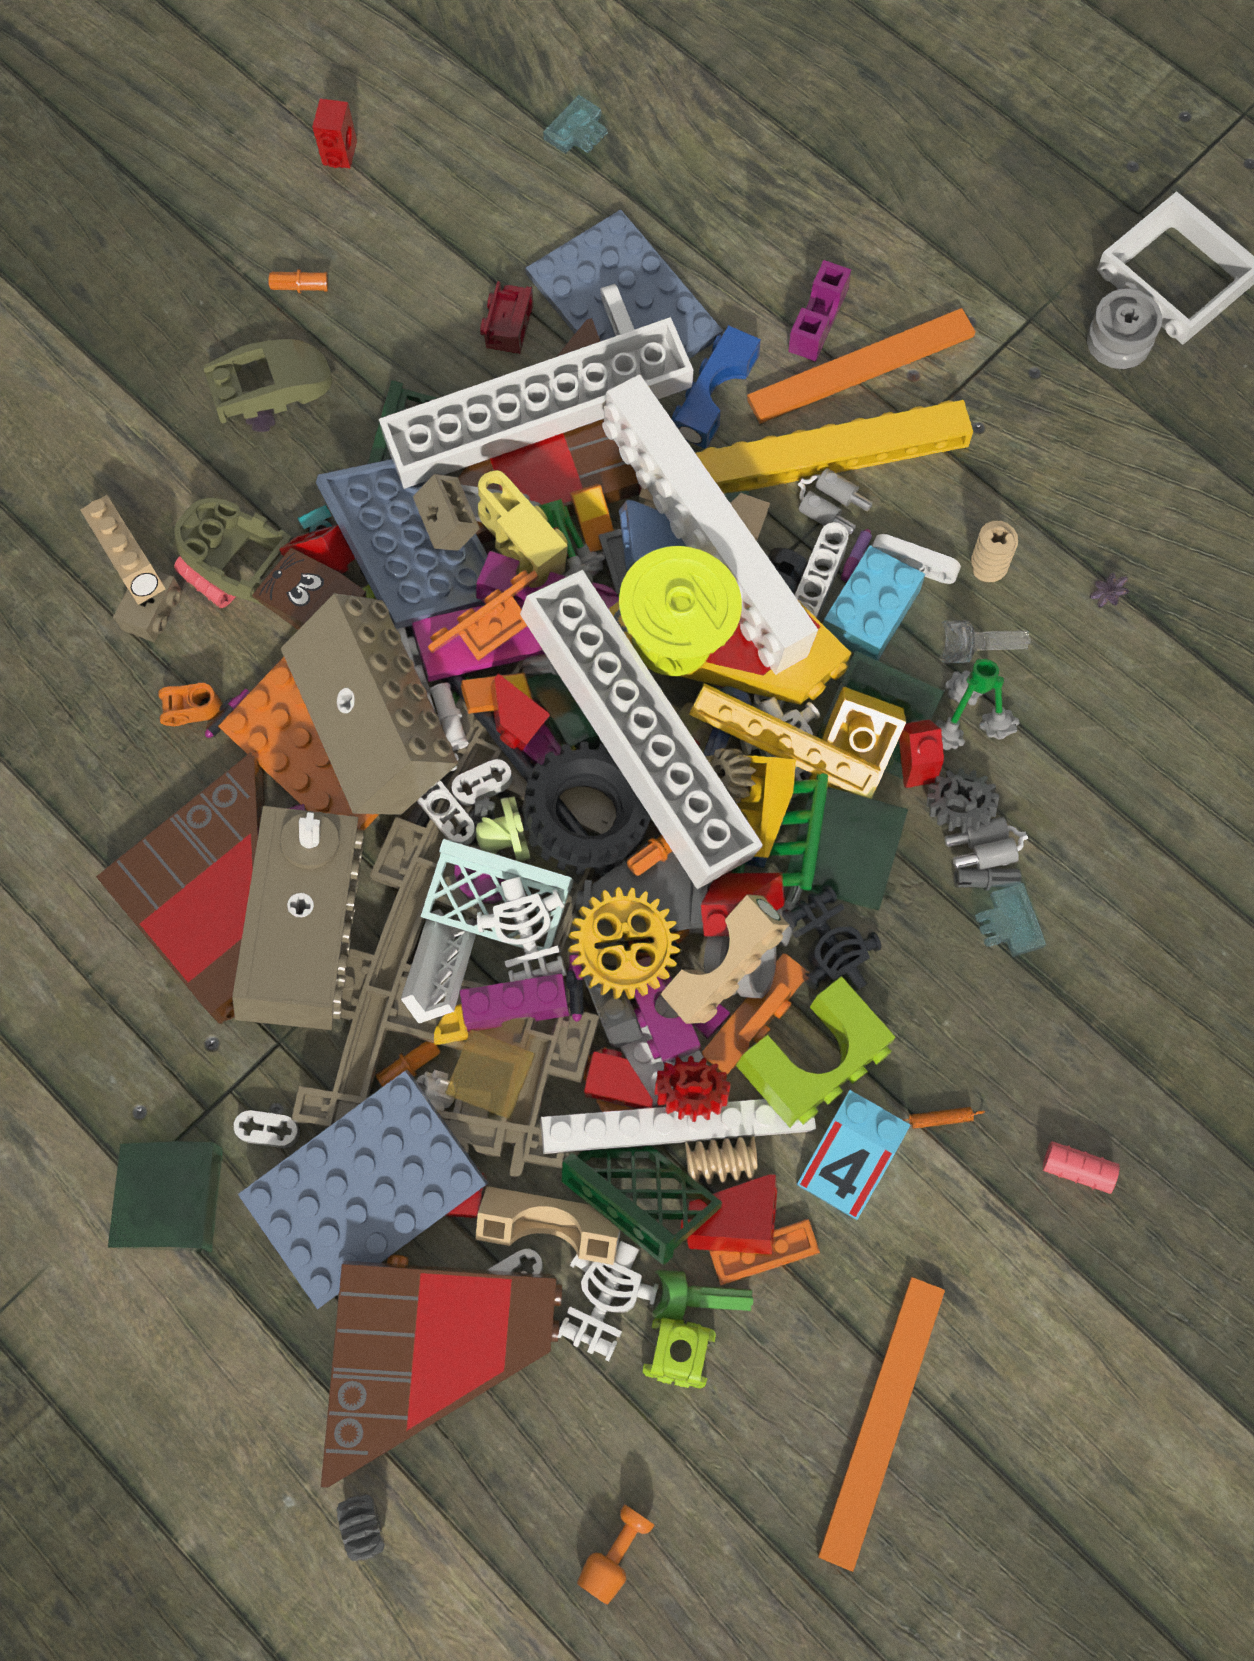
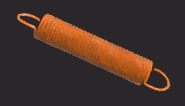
M971 1107L910 1114L909 1119H903V1121L909 1120L913 1129L926 1128L929 1126L974 1121L975 1114H982L985 1111L973 1113Z

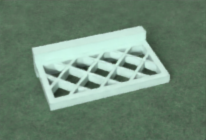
M443 839L439 850L441 854L421 917L502 942L497 937L495 927L491 928L492 931L484 929V932H479L478 925L472 926L467 924L461 913L478 903L484 915H488L489 913L482 900L500 892L506 903L502 885H500L497 878L509 880L520 877L528 896L532 895L528 887L540 890L537 892L540 896L546 893L553 894L552 890L556 889L564 906L568 894L571 892L574 880L562 874ZM446 863L458 865L465 878L448 887L443 878ZM465 868H468V869H471V870H474V871H477V872H475V873H473V874H471V875H468V873H467V871H466ZM482 874L490 875L497 888L479 897L471 880ZM441 882L444 889L437 892ZM468 882L476 899L458 907L451 891ZM447 893L455 910L444 916L431 913L435 899ZM558 906L549 913L553 917L550 930L547 931L548 935L544 947L537 946L539 951L552 947L564 908L561 909ZM539 907L535 909L538 914L540 911ZM510 909V910H507V911H505V912L511 913V912H513V910ZM458 915L461 922L449 918ZM544 918L534 926L538 925L541 922L544 923ZM519 930L507 935L508 938L515 939L513 937L520 934ZM507 943L513 946L523 948V945Z

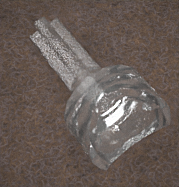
M969 620L942 621L946 632V642L942 655L939 658L943 663H968L972 660L974 651L1028 649L1031 638L1028 637V630L974 632L972 623Z

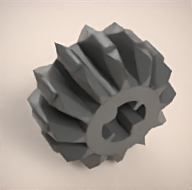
M368 1494L356 1495L339 1503L337 1518L348 1558L352 1561H364L383 1552L385 1546L384 1537L374 1499Z

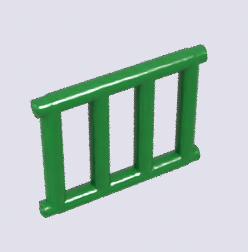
M817 774L816 779L794 781L793 794L813 792L811 810L786 811L781 825L809 823L806 841L774 843L769 856L804 854L801 872L782 873L783 886H800L799 888L803 890L812 889L829 776L827 774ZM745 863L731 870V873H744Z

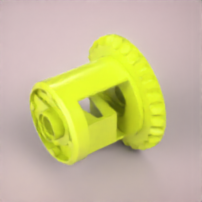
M670 546L644 555L628 570L620 588L619 610L622 622H624L628 633L632 635V645L645 666L662 675L681 676L700 668L706 662L710 653H714L718 648L724 646L728 639L733 636L741 616L742 598L733 574L716 557L692 547Z

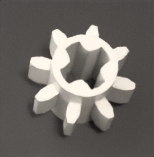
M434 1070L433 1073L425 1072V1075L420 1076L416 1082L435 1109L444 1111V1108H448L453 1103L456 1089L453 1085L454 1083L447 1080L448 1073Z

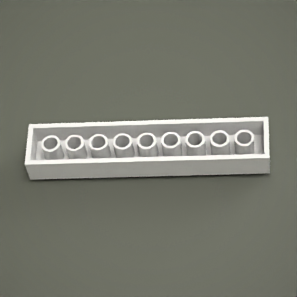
M670 317L380 418L379 422L395 468L405 489L428 481L434 474L445 475L604 419L607 391L639 374L656 398L660 399L691 388L694 370Z
M639 374L608 390L606 405L604 406V422L602 423L606 436L610 440L614 439L619 447L623 461L626 464L632 465L643 489L647 488L653 496L656 509L659 513H664L669 519L674 535L678 539L682 538L687 547L702 550L716 557L733 574L742 598V611L739 620L740 629L743 636L748 641L752 640L757 647L761 662L766 667L770 666L776 675L808 657L818 628L642 376Z
M581 570L527 595L520 613L521 617L695 887L699 889L751 860L763 844L584 571Z

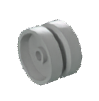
M1134 289L1112 291L1103 297L1096 308L1087 333V345L1090 353L1098 362L1110 368L1127 369L1143 362L1150 353L1162 327V313L1159 305L1149 295Z
M708 936L704 954L705 973L714 971L724 961L729 949V936ZM776 946L767 950L760 958V965L738 982L739 988L733 995L738 992L741 997L763 998L768 993L776 969Z

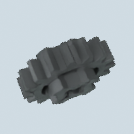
M963 768L959 769L957 775L948 770L946 771L945 779L937 776L935 784L929 785L927 795V807L930 808L929 815L930 817H937V825L939 826L948 823L949 831H953L956 826L960 827L962 833H966L967 827L970 826L975 831H979L980 823L988 826L991 817H996L999 794L995 793L996 785H987L988 777L986 775L977 778L975 770L969 775L965 774Z

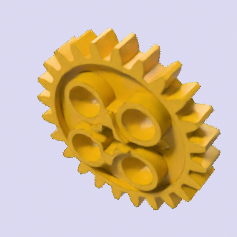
M617 887L614 890L613 898H611L610 894L605 890L601 893L602 902L598 901L595 897L589 900L592 910L583 906L580 908L579 912L584 917V920L575 918L572 921V924L579 929V931L570 932L568 935L569 938L577 941V944L568 948V952L578 953L579 955L572 962V966L583 965L584 969L578 975L579 978L590 975L592 978L588 987L592 988L597 983L601 984V995L606 994L609 989H613L614 999H618L622 991L625 990L628 999H632L637 988L639 993L644 996L648 994L647 984L653 989L660 987L657 976L664 980L670 977L664 967L673 968L677 964L669 957L680 952L679 948L671 945V942L679 939L680 935L670 933L669 930L677 923L676 921H665L664 918L670 910L664 909L659 912L656 908L660 900L657 898L649 904L647 902L648 892L646 891L639 898H636L634 888L631 887L626 896H623L621 888ZM638 916L643 918L646 923L645 932L640 933L632 928V917ZM606 920L611 923L613 927L611 936L600 934L597 929L598 921ZM622 935L625 941H634L648 937L654 939V942L650 944H632L626 951L622 945L604 949H596L594 947L595 943H615L622 938ZM637 950H644L650 955L651 963L648 967H643L637 963L635 958ZM603 954H611L616 958V970L610 971L604 968L601 962Z

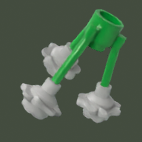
M562 499L539 505L545 513L552 528L558 527L568 541L567 553L569 559L567 561L570 569L564 576L568 577L583 570L590 582L593 583L592 576L603 570L602 561L606 558L604 552L598 554L597 552H590L587 544H583L569 516L567 506L564 507ZM565 525L567 526V528H568V530H569V532H570V534H571V536H572V538H573V540H574V542H575V544H576V546H577L576 552H577L578 556L575 555V552H574L573 546H572V544H571V541H570V538H569V535H568V533H567V530H566Z
M977 659L971 673L967 670L962 674L956 671L952 674V678L945 683V687L949 690L947 696L957 701L958 706L953 716L949 717L946 722L937 720L935 723L942 730L944 750L957 749L958 746L965 744L963 739L964 732L958 729L960 724L959 718L967 703L975 705L978 697L993 688L995 689V708L991 713L982 715V722L979 724L980 728L986 732L988 737H994L999 740L1017 732L1016 726L1019 725L1020 721L1013 716L1011 710H1005L1002 706L1004 678L998 676L999 667L993 661Z

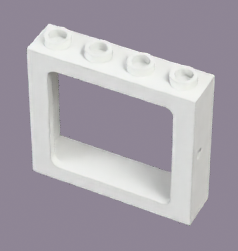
M1176 191L1103 252L1097 271L1106 281L1111 282L1119 290L1134 289L1149 295L1159 305L1162 313V327L1169 336L1176 338L1183 345L1254 285V256ZM1171 227L1177 229L1234 278L1231 284L1189 319L1125 265Z

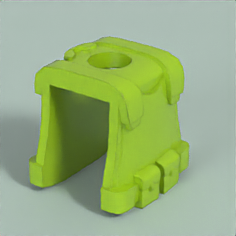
M663 1317L662 1319L655 1318L652 1328L659 1330L654 1358L652 1364H644L643 1374L647 1377L657 1378V1381L664 1384L675 1382L674 1385L682 1388H689V1386L699 1389L704 1388L707 1378L701 1375L708 1341L715 1342V1331L694 1322L687 1321V1324H684V1320ZM677 1340H684L691 1347V1356L685 1362H677L670 1355V1347Z

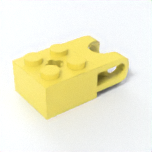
M496 470L484 474L478 483V495L481 499L478 503V516L496 538L495 548L502 555L520 561L519 573L526 570L530 574L535 570L539 579L530 584V588L542 586L547 581L550 571L560 575L564 573L568 541L559 529L554 530L550 526L543 510L537 505L533 506L504 473ZM492 483L500 484L503 493H491L487 490V486Z

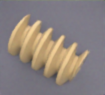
M991 521L981 528L971 556L973 574L979 580L996 582L1007 574L1018 545V535L1011 525L1003 521Z
M754 1136L751 1137L749 1146H746L742 1137H738L735 1148L732 1147L728 1138L723 1140L721 1149H719L714 1139L710 1140L708 1150H705L701 1141H697L694 1151H691L688 1143L685 1142L688 1175L699 1183L700 1175H704L707 1184H712L714 1174H717L721 1183H725L728 1173L732 1174L735 1182H739L742 1171H745L749 1181L753 1180L755 1170H757Z

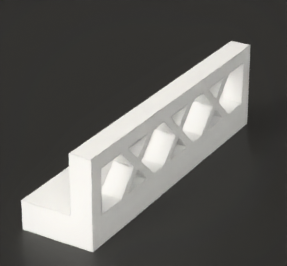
M440 909L431 912L439 916H444ZM474 918L466 920L469 925H477ZM426 919L401 996V1000L418 1023L454 1012L476 934ZM461 935L457 940L454 941L456 936ZM444 996H446L444 1002L437 1004Z

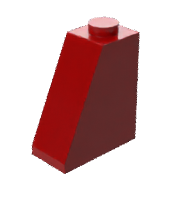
M782 872L729 873L713 880L701 903L704 936H729L725 919L746 895L763 896L776 911L785 905Z
M766 1175L714 1193L713 1195L722 1201L721 1208L687 1238L689 1249L773 1254L778 1193L776 1175ZM701 1199L689 1202L688 1210H703L708 1205ZM681 1220V1229L683 1228V1220Z

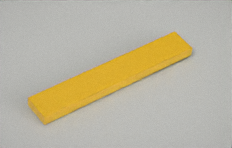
M705 683L689 712V715L774 756L796 759L795 766L816 776L822 773L827 774L829 782L866 799L881 773L880 767Z

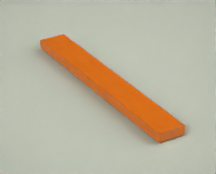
M960 308L747 395V401L759 424L973 338L975 329L963 309Z
M913 1277L909 1280L818 1554V1558L852 1572L854 1571L945 1293L944 1289Z

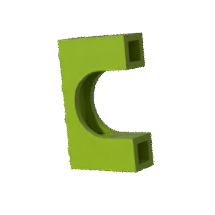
M842 976L817 995L810 1006L812 1011L833 1033L839 1043L841 1057L839 1066L836 1069L827 1073L815 1074L798 1068L769 1035L746 1051L736 1065L789 1128L798 1121L805 1125L819 1112L815 1107L823 1101L829 1105L843 1093V1090L840 1088L849 1080L853 1085L868 1072L865 1069L866 1065L871 1061H874L877 1065L892 1052L888 1047L896 1037Z

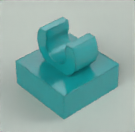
M323 505L297 518L302 529L310 527L309 532L315 531L319 525H323L326 528L332 526L325 520L332 516L327 505Z

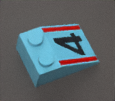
M849 1090L799 1179L797 1186L853 1219L858 1220L911 1125Z

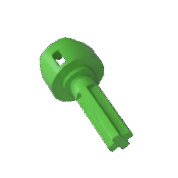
M655 1271L662 1282V1295L657 1307L652 1311L653 1318L662 1319L663 1317L682 1320L687 1306L751 1311V1305H753L752 1289L688 1286L684 1271Z

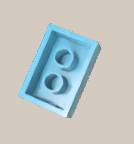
M869 546L826 615L823 625L848 650L876 664L919 594L925 574Z

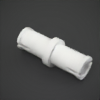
M441 683L433 686L430 689V693L435 702L440 724L452 745L453 751L459 750L469 744L460 721L462 718L461 710L456 708L450 684Z

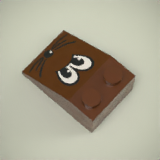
M293 548L289 549L252 594L254 599L297 630L334 593L367 598L366 591L347 577Z

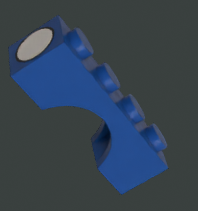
M729 325L723 336L719 334L716 337L712 347V355L709 359L705 358L699 369L700 376L696 382L692 381V387L686 391L684 404L682 406L678 405L672 416V421L686 441L704 449L708 448L720 426L721 411L714 404L710 395L719 384L727 380L746 379L759 357L761 339Z

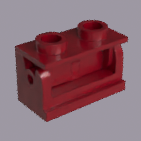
M497 281L494 293L490 292L488 297L487 318L483 317L480 327V334L485 338L486 348L521 354L534 306L532 287L526 286L524 288L505 285L502 291L500 281Z

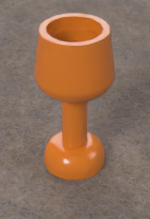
M625 1504L621 1509L620 1516L626 1524L608 1554L605 1556L602 1553L595 1552L589 1555L577 1581L580 1587L607 1605L626 1582V1572L618 1564L638 1532L647 1534L655 1526V1524Z

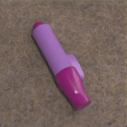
M869 529L860 532L850 556L845 562L843 573L840 577L844 582L849 580L872 538Z

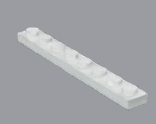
M765 1099L728 1102L727 1106H722L721 1114L717 1115L711 1112L710 1120H706L702 1115H699L696 1122H692L689 1115H685L682 1120L678 1119V1112L676 1111L667 1114L666 1107L541 1117L540 1119L543 1154L813 1132L816 1130L814 1117L805 1125L798 1121L789 1128Z

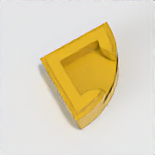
M462 1004L456 1005L454 1012L445 1014L439 1021L434 1032L435 1045L469 1039L468 1030L464 1024Z

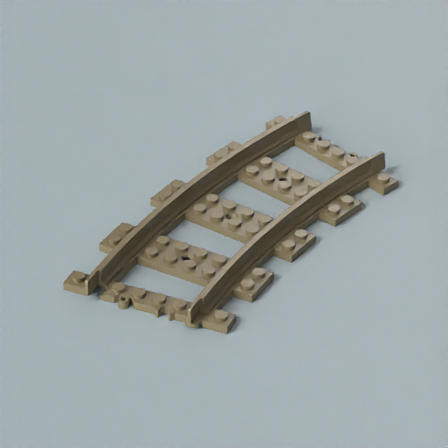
M523 660L519 661L512 674L524 673ZM552 672L532 676L525 675L533 701L540 694ZM459 698L456 708L461 710L462 718L460 721L469 744L462 749L453 751L454 754L458 755L459 760L457 769L454 771L446 788L453 795L452 782L458 775L488 761L498 759L509 765L512 774V783L505 792L524 800L527 787L526 780L474 714H468L466 704ZM686 703L681 710L671 704L693 739L700 743L699 748L703 753L712 727L689 715L693 703ZM729 738L726 749H728L729 745L731 744V738ZM494 770L492 771V778L500 782L503 780V773ZM465 783L462 785L463 790L461 792H465L467 796L473 794V787ZM574 787L566 790L559 796L583 828L595 835L607 832L616 821V808L612 800L599 790L591 787ZM440 798L434 812L438 814L445 813L450 807V802L447 799ZM475 804L470 806L461 805V807L470 817ZM398 817L394 819L369 876L372 880L399 889L374 955L350 949L349 955H347V971L342 993L341 1018L352 1020L334 1089L332 1092L299 1086L291 1118L293 1122L328 1128L369 1098L387 1030L434 1043L435 1028L444 1015L418 1023L401 1000L411 968L409 962L425 921L421 914L441 854L439 850L443 839L448 840L432 819H430L426 828ZM453 817L449 821L455 829L454 835L458 833L462 835L465 827H461ZM650 819L642 843L637 846L636 851L645 845L649 839L654 838L660 833L652 819ZM471 844L467 845V846H469V847H472V848H476V849L481 850V848L476 847V846H474V845H471ZM446 863L443 878L448 887L457 882L455 878V865L451 863ZM594 867L585 869L579 884L573 883L552 947L558 945L561 952L550 955L547 963L558 960V956H562L566 972H568L570 964L569 956L578 955V953L568 952V948L577 944L572 943V939L568 937L569 933L573 932L574 925L572 921L575 918L581 919L580 912L576 911L578 891H584L585 880H591L593 885L602 878L599 874H595ZM441 882L437 892L444 889ZM459 887L451 891L458 907L472 901ZM528 887L532 895L540 891ZM447 893L434 901L436 904L455 910ZM546 893L541 898L544 899L552 894ZM501 900L494 904H484L489 914H494L493 907L505 902ZM478 903L461 912L476 919L477 912H482V915H484ZM536 910L528 914L529 920L537 915ZM502 917V923L516 925L513 918ZM541 922L532 927V933L536 934L543 927V923ZM548 933L536 941L545 944ZM628 942L621 943V944H616V945H611V946H607V947L622 945V946H624V949H625ZM603 954L602 965L605 967L615 965L617 968L616 958L611 954ZM567 975L563 976L569 1016L536 1021L532 1017L515 1018L503 1022L502 1027L468 1032L469 1039L439 1044L515 1065L501 1121L437 1110L468 1155L470 1153V1145L474 1147L478 1154L501 1157L504 1142L511 1143L514 1146L510 1167V1177L512 1179H516L522 1174L525 1162L562 1169V1161L565 1159L566 1152L543 1154L541 1128L536 1127L548 1076L552 1075L578 1083L582 1082L600 1020L598 1015L584 1012V1015L578 1022L574 1021L572 1016H570V994L566 986ZM463 979L460 990L487 985ZM460 992L456 1005L462 1004ZM444 996L437 1004L444 1002L446 996Z

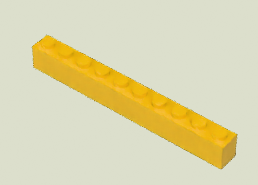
M948 400L935 406L925 408L917 406L905 412H887L879 417L869 419L857 418L849 423L839 425L827 424L819 429L809 431L797 430L788 435L778 437L767 436L761 440L748 443L741 441L734 443L732 446L718 449L710 447L695 454L720 490L725 494L800 481L802 478L810 479L814 475H821L826 468L835 473L969 447L973 429L964 400L955 402Z

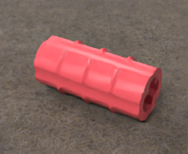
M181 556L177 558L174 565L176 572L219 608L228 606L235 599L236 596L225 593L199 575L184 562Z
M1053 1141L1048 1146L1042 1166L1043 1171L1054 1174L1059 1178L1062 1177L1074 1181L1075 1184L1080 1183L1091 1187L1092 1190L1097 1189L1109 1194L1112 1193L1120 1170L1118 1163Z

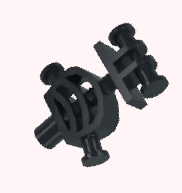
M829 885L823 886L822 891L818 894H809L807 896L809 903L806 904L805 901L799 900L795 903L796 907L792 910L785 909L782 911V916L789 924V927H796L797 922L801 919L805 923L804 926L792 933L795 938L813 928L820 935L808 951V960L814 970L810 974L805 973L802 976L804 982L811 989L817 990L822 980L828 983L841 976L854 991L868 984L858 965L870 958L868 951L874 950L877 952L881 950L880 939L875 932L869 933L867 938L862 939L859 931L852 926L830 929L826 920L845 908L841 903L829 911L826 909L825 904L837 902V896ZM812 909H813L814 913L816 914L817 918H815L814 914L812 913V911H811ZM835 935H844L848 940L839 942ZM825 943L827 949L820 955V948ZM853 947L854 951L846 953L842 948ZM832 956L834 960L827 966L828 960Z

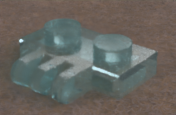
M578 95L543 132L544 140L565 154L574 145L589 153L594 148L593 145H597L601 141L600 137L604 138L608 133L607 129L597 122L601 117V109Z
M1024 883L992 892L990 897L994 909L975 915L977 922L989 919L991 923L979 928L982 935L995 932V936L984 939L986 947L1007 942L1012 957L1046 946Z

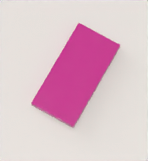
M483 606L474 607L473 609L476 612ZM469 609L433 616L412 623V630L429 682L545 654L528 626L479 661L460 635L432 653L427 647L432 643L430 637L444 627L448 631L459 624L457 618Z

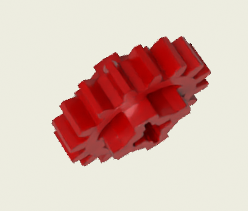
M689 1056L688 1061L683 1062L677 1057L675 1058L674 1066L666 1062L664 1070H658L654 1091V1094L658 1095L657 1103L658 1105L666 1104L667 1114L674 1111L678 1112V1119L680 1120L685 1115H689L692 1122H696L699 1115H702L706 1120H710L711 1112L719 1115L721 1114L722 1106H727L730 1082L726 1081L727 1073L718 1072L719 1065L717 1063L711 1066L706 1065V1058H702L700 1062H695L693 1056Z

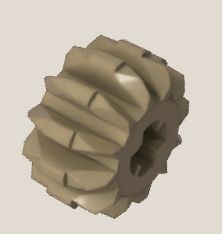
M720 748L715 750L714 755L706 756V759L736 804L741 802V798L750 796L748 787L756 784L751 780V775L756 771L753 767H749L752 758L743 755V752L739 749Z

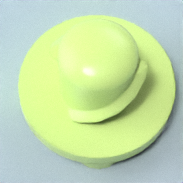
M515 797L503 798L501 803L505 816L495 819L482 817V822L477 824L476 838L478 845L482 851L492 854L513 846L516 861L523 862L524 860L531 859Z

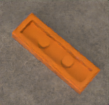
M809 1219L774 1230L773 1254L710 1251L709 1253L719 1284L722 1286L819 1254L820 1251Z

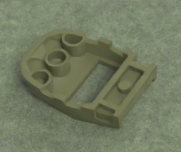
M293 339L269 340L243 345L203 366L220 423H226L227 417L242 413L245 419L258 417L257 412L274 409L275 414L287 411V404L295 401L302 404L313 401L324 395L332 385L331 371L324 355L312 345ZM257 360L258 364L267 362L275 384L243 394L236 373L242 370L241 365Z
M204 498L194 502L179 518L174 529L177 551L187 565L225 593L260 605L263 604L254 599L252 594L284 557L279 549L291 541L292 536L282 529L279 532L266 524L267 518L258 513H255L253 516L240 511L239 505L219 498ZM248 539L272 551L249 582L243 579L239 582L225 576L224 569Z

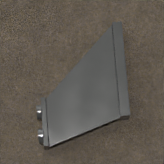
M659 833V834L656 835L654 838L656 839V838H658V837H659L660 835H662V834ZM648 842L593 885L591 880H585L584 891H578L576 911H579L582 906L592 910L589 904V900L592 897L602 902L601 893L605 890L610 894L611 898H613L614 890L617 887L621 888L623 896H626L631 887L634 888L636 898H639L646 891L648 892L647 902L649 904L657 898L660 900L656 908L659 912L664 909L670 910L664 918L665 921H676L677 923L669 929L670 933L690 929L689 933L703 934L701 903L707 893L708 884L697 889L673 851L667 855L668 859L666 861L657 862L640 876L634 875L629 870L627 860L647 846ZM638 916L632 917V928L640 933L645 932L646 923L643 918ZM606 920L598 921L597 929L600 934L611 936L613 933L611 923ZM574 926L573 932L579 931V929ZM622 935V938L615 943H595L594 947L598 949L630 941H625Z

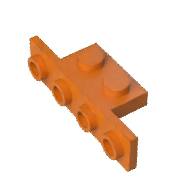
M524 570L510 580L513 586L503 593L499 589L492 592L483 599L486 605L475 612L473 608H470L457 618L459 624L448 631L444 627L430 637L432 643L427 646L429 650L434 653L460 635L479 661L525 629L527 624L520 615L522 609L513 596L539 579L535 570L530 574Z
M782 954L776 961L775 974L768 993L763 998L747 997L702 1051V1056L711 1064L717 1063L719 1065L718 1069L721 1072H726L728 1075L754 1042L757 1044L768 1035L771 1030L768 1025L775 1016L780 1019L787 1012L792 1004L789 999L804 982L802 976L805 973L810 974V972L787 954Z

